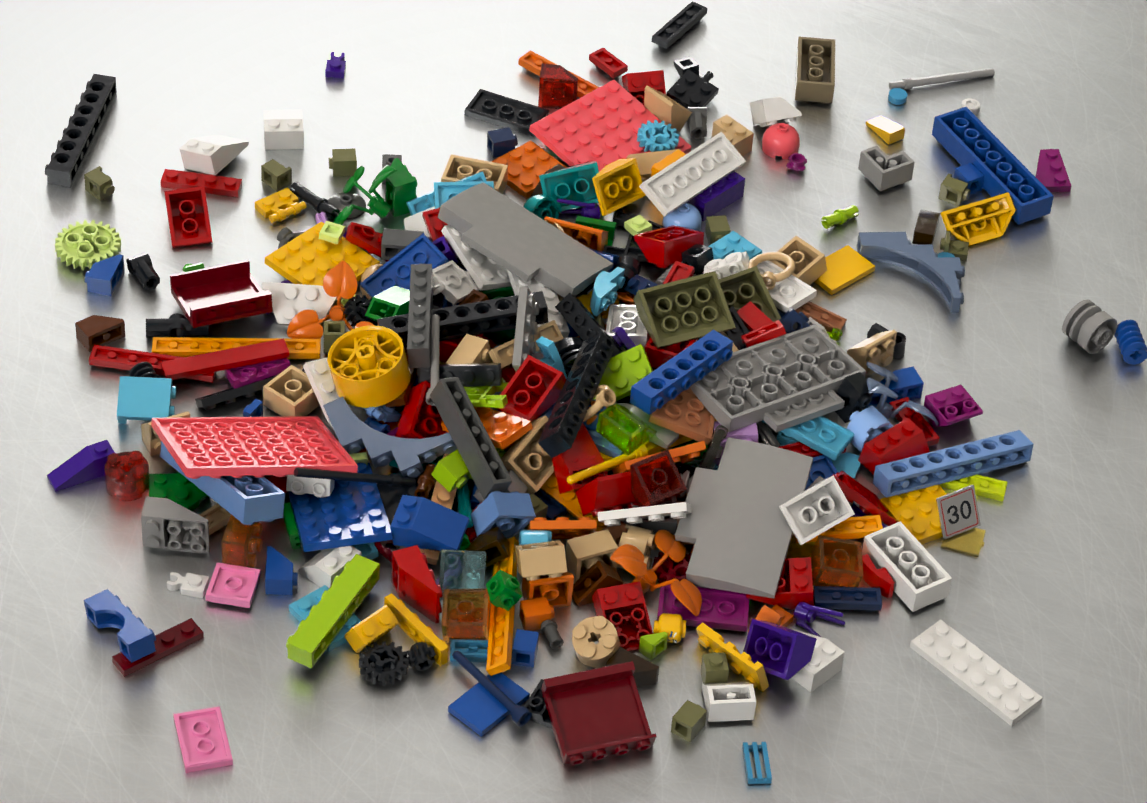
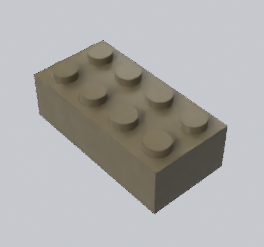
M798 36L795 100L832 103L835 87V39Z

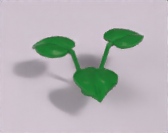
M361 165L354 172V175L349 178L343 188V192L345 194L348 193L355 185L370 199L367 204L370 208L367 209L351 204L349 207L346 206L337 215L333 223L342 225L353 209L367 212L370 215L375 213L383 219L389 213L392 206L384 201L385 199L378 194L376 188L397 170L389 165L383 167L367 192L357 183L365 171V167Z

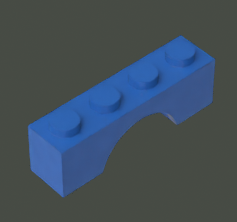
M106 589L84 600L87 618L98 629L105 627L121 629L117 633L120 652L131 663L156 651L154 644L156 636L151 628L148 629L141 618H137L128 606L125 607L117 595L114 596Z

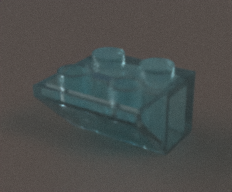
M441 549L439 585L442 589V594L458 599L484 601L486 552Z

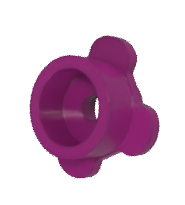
M794 153L789 156L787 168L795 171L805 170L804 165L807 163V159L804 155Z

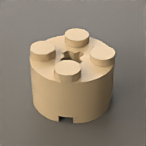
M626 524L625 528L628 531L627 533H622L618 547L625 544L637 547L644 555L647 570H650L652 565V558H650L651 549L655 550L656 548L653 530ZM617 563V568L624 569L621 565Z
M603 616L588 617L578 623L572 631V644L579 661L586 666L594 667L595 669L606 667V663L620 648V640L616 628Z

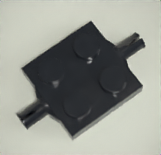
M688 69L667 91L666 95L686 109L687 107H706L718 94L719 88L709 83L714 77L712 72L707 71L703 77H700Z

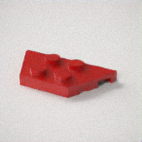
M844 471L833 474L849 502L853 503L855 501L860 505L859 508L867 515L870 513L872 515H880L881 521L888 526L897 523L895 518L887 514L889 510L881 503L876 494Z

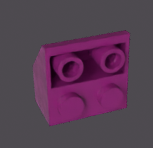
M961 384L925 396L924 407L929 409L939 422L937 426L933 419L924 415L932 427L948 426L983 414V410Z

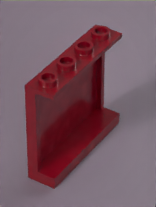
M249 260L170 275L171 294L193 328L273 312L272 293L269 290L262 291L250 273Z
M633 661L544 679L541 690L564 765L570 763L571 765H578L588 759L601 760L607 757V755L612 754L620 756L635 749L644 751L653 746L657 736L656 733L651 734L633 676L635 672Z

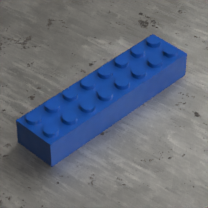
M967 107L935 116L932 135L961 166L972 163L984 175L983 189L991 197L1009 192L1016 210L1012 219L1018 225L1050 214L1054 195Z

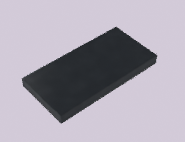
M479 89L465 108L464 115L500 127H510L513 131L534 137L535 135L529 131L530 125L548 116L549 110Z

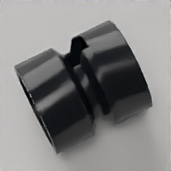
M631 256L619 257L613 267V270L617 267L625 269L623 276L625 277L624 286L616 292L626 293L623 289L627 286L628 281L641 272L640 263Z

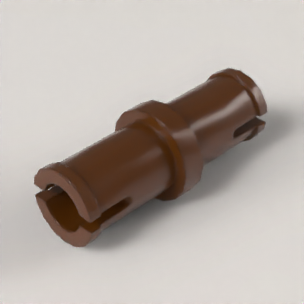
M434 464L426 465L424 473L418 479V487L414 493L415 496L418 497L420 493L419 497L427 499L430 490L434 488L436 481L431 475L435 467Z

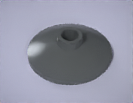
M344 192L338 193L328 199V203L338 208L340 212L351 204L366 208L365 200L361 196L350 192L346 194ZM353 209L346 220L358 218L364 211Z

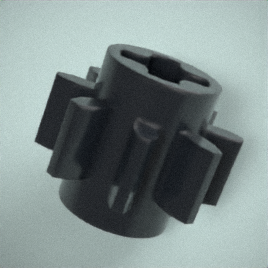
M415 643L407 651L409 666L415 665L416 670H427L435 662L434 656L436 654L433 646L427 647L426 643Z

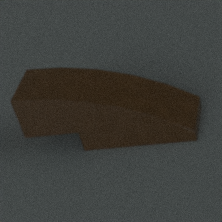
M920 210L914 230L913 244H933L940 213Z

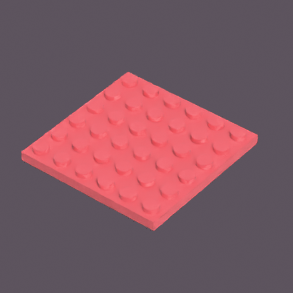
M612 80L531 124L529 131L570 167L596 161L600 172L606 165L619 159H626L630 154L651 152L650 150L645 152V147H639L640 142H637L638 129L641 128L642 123L647 124V121L654 123V120H657L658 123L662 121L645 108L641 102L619 83ZM679 136L678 146L675 149H680L685 154L691 152L692 146Z

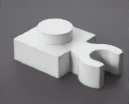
M172 572L170 573V581H167V589L170 591L180 589L181 595L203 599L209 584V576L187 573L186 577H182L179 573Z

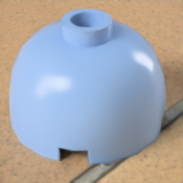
M685 203L663 217L662 226L675 225L701 231V214L695 206Z

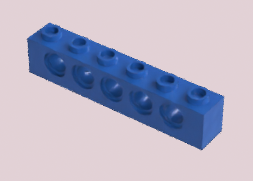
M713 329L632 385L630 403L649 415L662 408L664 404L675 399L678 394L689 389L695 382L702 380L705 375L716 370L725 361H729L733 354V341Z

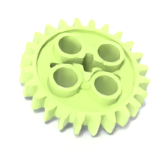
M84 220L83 224L76 221V226L68 224L69 229L62 228V233H58V238H55L57 257H60L61 262L66 261V266L73 264L74 269L78 266H81L82 270L85 267L91 269L93 263L119 255V252H121L119 232H116L115 228L110 229V224L103 226L102 221L98 224H95V220H92L91 223H87Z

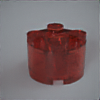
M140 451L112 453L108 456L104 468L108 494L118 497L120 501H134L141 498L142 494L149 490V464L143 457V454Z

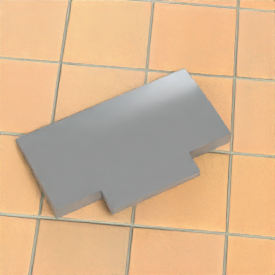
M484 182L457 194L440 207L437 218L461 232V241L524 281L528 282L533 278L564 298L569 293L574 296L578 295L596 280V277L602 270L607 272L613 267V263Z
M812 325L733 352L729 361H725L716 370L705 375L702 380H698L691 385L690 388L706 409L728 432L762 420L775 432H779L842 409L845 401L836 393L844 378L861 372L865 377L866 370L817 325Z
M727 437L718 470L696 467L685 501L691 504V513L686 514L687 518L679 520L675 533V541L695 544L686 571V579L695 586L775 598L793 534L779 506L805 491L813 464V457L771 445Z

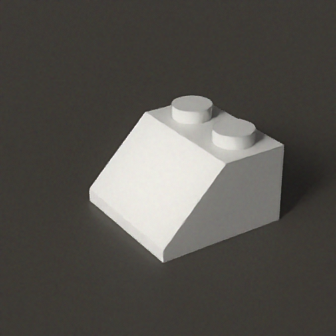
M353 546L323 549L301 566L298 572L319 587L326 585L330 588L334 578L343 572L345 564L351 561L356 554L361 556L362 552Z

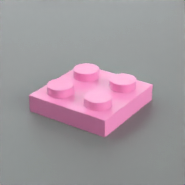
M216 563L206 592V601L250 608L261 577V570Z

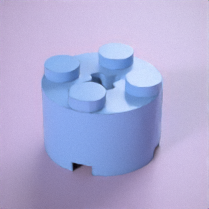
M872 405L861 412L855 411L849 418L851 422L846 429L855 434L850 443L862 452L865 443L892 428L893 425Z

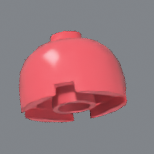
M777 123L765 130L762 137V151L771 158L782 156V159H788L792 154L798 153L800 138L794 127L785 123Z

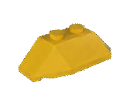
M1007 192L946 210L940 214L946 230L950 231V234L959 241L969 242V247L1002 237L1016 210L1010 194Z

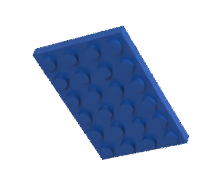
M357 463V473L373 474L370 463L368 465ZM335 480L331 495L323 498L316 497L314 494L305 493L297 495L292 491H287L304 552L393 540L390 524L376 483Z

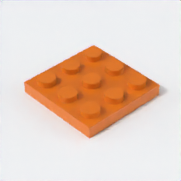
M531 140L491 161L508 165L507 185L525 199L531 196L540 181L539 175L544 174L557 164L567 168Z

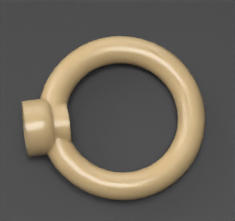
M767 252L757 255L750 260L748 269L767 260L785 262L787 268L778 274L770 271L761 274L767 289L772 290L776 282L788 278L795 270V262L787 254Z
M598 386L594 395L596 402L587 410L583 422L593 417L603 406L608 407L615 403L616 395L609 386Z

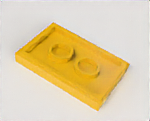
M847 245L825 257L827 271L814 282L830 295H833L874 272L875 265Z

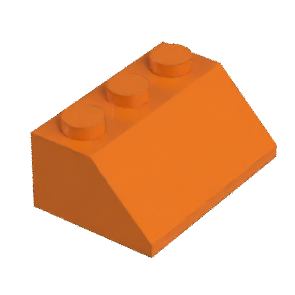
M545 216L544 220H548V223L554 224L555 222L559 224L565 234L588 248L603 252L604 246L608 244V231Z

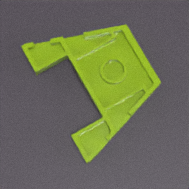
M503 383L501 386L464 387L473 407L504 408L508 403L507 395H494L496 392H502L508 383Z

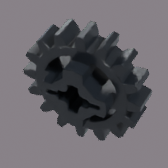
M357 294L345 304L344 314L348 315L346 320L352 321V327L361 321H368L378 326L377 322L365 316L372 298L367 299L366 295H363L361 298Z
M382 641V645L373 642L372 648L366 646L365 652L361 651L360 674H365V680L372 678L373 684L381 681L383 686H385L386 681H389L391 684H394L395 679L401 681L402 674L407 675V668H409L407 651L402 652V646L395 648V642L390 643V645H386L385 641Z

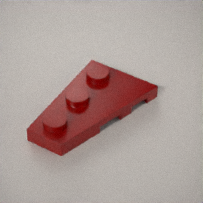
M351 222L347 227L345 240L381 258L383 232H375L372 227Z

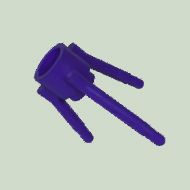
M557 199L559 203L582 207V209L561 211L562 214H582L583 217L600 219V208L595 203Z
M800 602L794 611V618L798 620L796 625L803 627L810 634L819 637L821 636L806 624L808 622L812 623L816 617L845 625L844 621L829 616L843 617V613L813 606L806 602Z

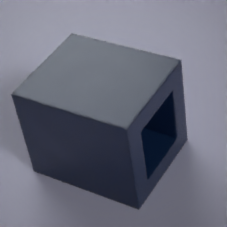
M510 127L487 132V147L493 158L512 151L518 145L517 136L512 133Z

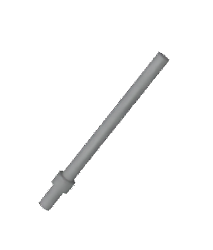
M992 68L919 79L905 78L902 81L890 82L889 89L903 88L908 90L916 86L994 76L995 71Z

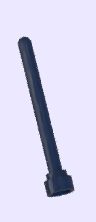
M460 651L453 652V658L511 712L512 720L519 727L526 725L530 721L532 713L525 706H517Z

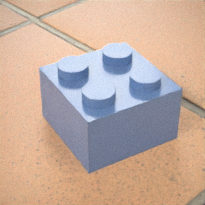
M517 491L511 493L491 492L471 513L477 537L497 526L506 538L515 537L520 530H523L536 517L529 493H519Z

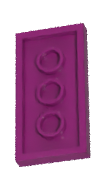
M670 585L660 587L657 621H659V616L662 613L680 614L683 620H686L687 626L698 627L703 622L710 628L747 632L749 599L746 598V594L697 587L702 596L700 613L696 617L675 597Z

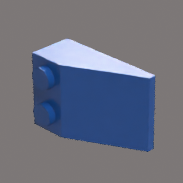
M402 495L390 526L393 544L405 547L418 545L421 549L458 553L470 520L469 517L424 497Z

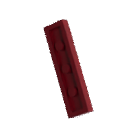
M190 618L155 635V652L132 663L120 652L112 656V662L122 675L126 677L203 639V631Z

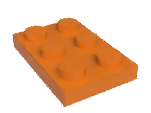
M538 517L534 518V521H530L528 530L551 531L552 539H573L596 532L597 520H591V517H579L578 520H569L568 517L547 520V518Z

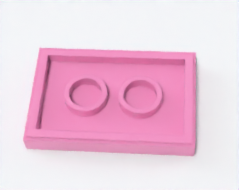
M220 706L173 714L186 773L233 765Z

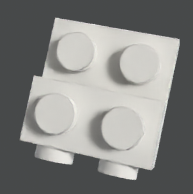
M747 251L731 253L724 259L708 262L704 266L703 274L716 271L719 280L748 269L749 256Z
M287 475L286 491H292L297 495L305 493L314 494L316 497L323 498L331 495L335 480Z

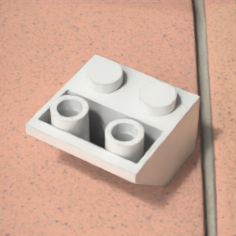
M781 96L749 102L753 125L760 124V127L796 121L795 117L802 116L801 111Z
M752 683L702 684L708 722L754 720L756 697Z

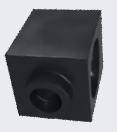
M695 244L681 253L682 263L693 266L694 274L696 275L702 274L704 266L714 260L712 247Z

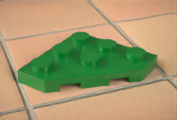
M181 473L149 474V497L167 498L191 511L199 507L200 502L205 498L210 499L206 493Z

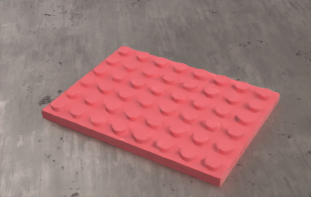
M318 416L152 418L151 427L185 476L192 479H198L200 476L242 478L246 475L262 478L265 475L285 477L286 475H294L295 468L357 473L358 470L357 463Z

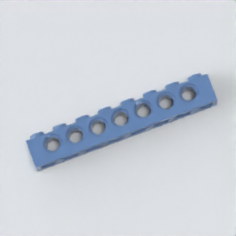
M1020 430L877 465L875 466L873 484L887 498L1017 465L1031 460L1033 443Z

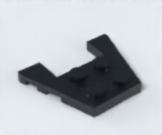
M620 208L615 211L613 222H616L618 226L624 227L625 221L638 215L633 213L631 215L625 214L623 209ZM650 220L648 221L652 224V230L664 228L662 225ZM632 234L629 235L625 249L607 245L603 249V252L618 255L619 257L631 256L638 262H648Z

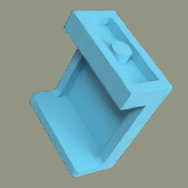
M120 376L117 405L118 424H127V420L152 421V418H165L175 415V406H171L172 399H176V386H173L172 378Z

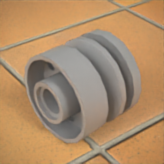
M1087 299L1079 302L1067 314L1063 322L1062 331L1071 340L1078 342V345L1088 353L1095 354L1108 345L1117 329V320Z

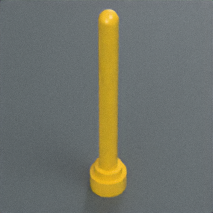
M643 443L635 444L630 447L627 453L568 476L567 483L574 484L616 467L625 461L648 456V450Z

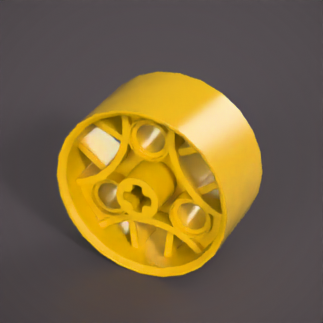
M372 325L352 329L340 336L332 344L328 352L327 361L336 392L349 405L361 408L385 405L399 397L410 382L411 372L402 339L389 328Z

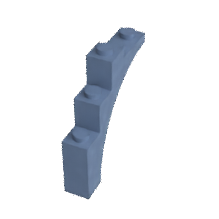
M859 232L857 252L868 261L892 264L921 276L941 293L951 313H959L960 304L964 303V294L960 292L961 277L965 276V267L961 265L959 257L938 258L937 252H934L933 244L911 245V240L907 239L906 232Z
M343 397L323 405L343 448L348 454L358 453L361 449L366 448L375 468L386 466L395 460L403 477L416 478L420 473L424 472L422 464L433 462L437 457L451 454L457 449L449 432L435 437L407 439L377 431L361 421L351 411Z

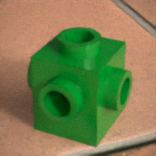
M499 570L486 583L490 602L494 606L501 607L507 611L523 596L517 578L502 570Z

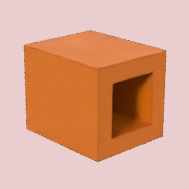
M547 597L520 601L519 617L524 630H540L542 622L555 618L553 605H549Z

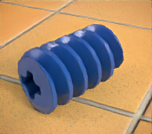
M1125 320L1119 323L1114 336L1124 361L1131 365L1142 363L1147 359V346L1138 323L1135 320Z

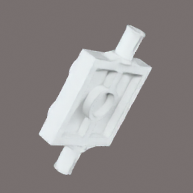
M453 260L432 269L434 281L433 295L441 292L453 305L461 302L473 289L479 291L469 272L461 269Z

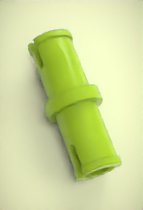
M851 205L845 209H837L834 213L822 217L821 220L824 221H821L826 229L836 224H844L847 220L857 217L859 210L856 205Z

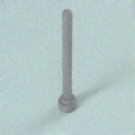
M436 314L431 317L430 388L426 393V403L431 406H435L430 394L439 382L440 318Z

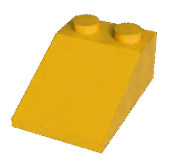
M636 158L614 161L606 165L592 178L602 216H606L646 196L639 187L642 184V179Z

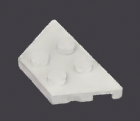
M262 282L263 290H269L272 293L273 313L278 325L289 326L296 314L307 309L316 311L318 320H320L329 313L337 296H329L321 285Z

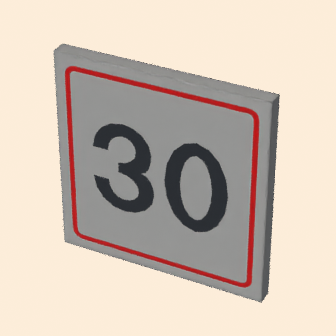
M969 485L936 498L943 539L981 525L974 485Z

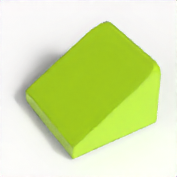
M661 632L641 636L639 652L649 660H653L666 650L668 633Z

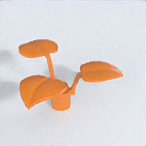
M341 261L324 276L323 288L325 292L331 297L337 296V304L332 306L329 315L318 320V314L314 310L307 309L299 312L288 326V337L292 339H321L324 330L320 323L330 318L333 321H345L349 330L353 329L348 320H346L345 308L341 304V297L351 299L356 294L358 287L356 275L348 263ZM361 321L355 325L354 329L374 324L368 321Z
M667 530L656 532L654 536L655 544L665 554L651 570H647L644 555L637 547L625 544L614 551L610 560L618 563L630 574L636 576L632 582L640 581L643 595L648 590L653 592L657 588L670 585L675 597L696 617L699 615L702 596L699 589L687 579H682L679 582L675 578L656 584L657 575L655 571L668 556L674 562H680L685 557V547L681 541H675V535H672Z

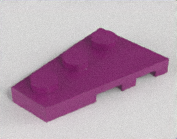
M1059 149L1040 150L1036 178L1051 193L1070 192L1071 183Z
M287 358L227 369L224 370V373L235 389L274 375H279L290 366V362Z

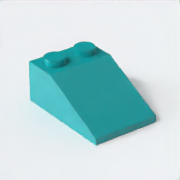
M588 162L539 175L543 195L553 197L556 200L566 199L584 203H599L592 180L599 172L597 162ZM560 203L561 211L581 207Z

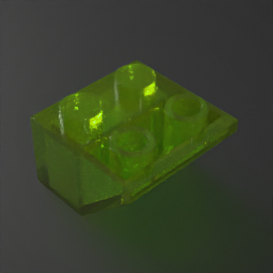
M614 403L599 413L596 431L626 455L631 454L657 433L655 429L622 405Z

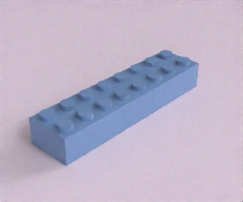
M161 441L160 457L185 476ZM246 475L242 478L200 476L198 479L186 477L242 524L252 525L254 522H272L274 519L283 518L285 493L265 477L258 478L252 475Z

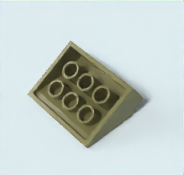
M757 266L719 279L728 308L734 307L738 311L751 301L773 322L781 319Z
M716 271L638 290L633 299L639 317L657 349L701 338L713 329L721 333L736 328Z

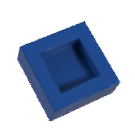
M255 399L244 408L243 417H263V402Z

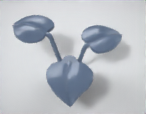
M871 362L866 363L867 368L884 376L886 380L884 386L877 380L867 379L869 393L882 394L876 407L881 414L889 420L890 417L894 418L898 412L907 407L933 419L938 426L939 422L929 409L910 400L904 402L895 411H892L893 406L885 401L887 396L895 399L898 398V395L888 388L891 380L898 381L897 376L884 367Z

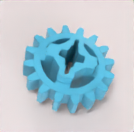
M654 120V123L647 121V124L642 123L641 128L638 129L637 142H640L639 147H645V152L649 150L651 152L674 150L678 146L679 134L676 133V128L671 129L672 124L665 125V121L658 123L657 120Z

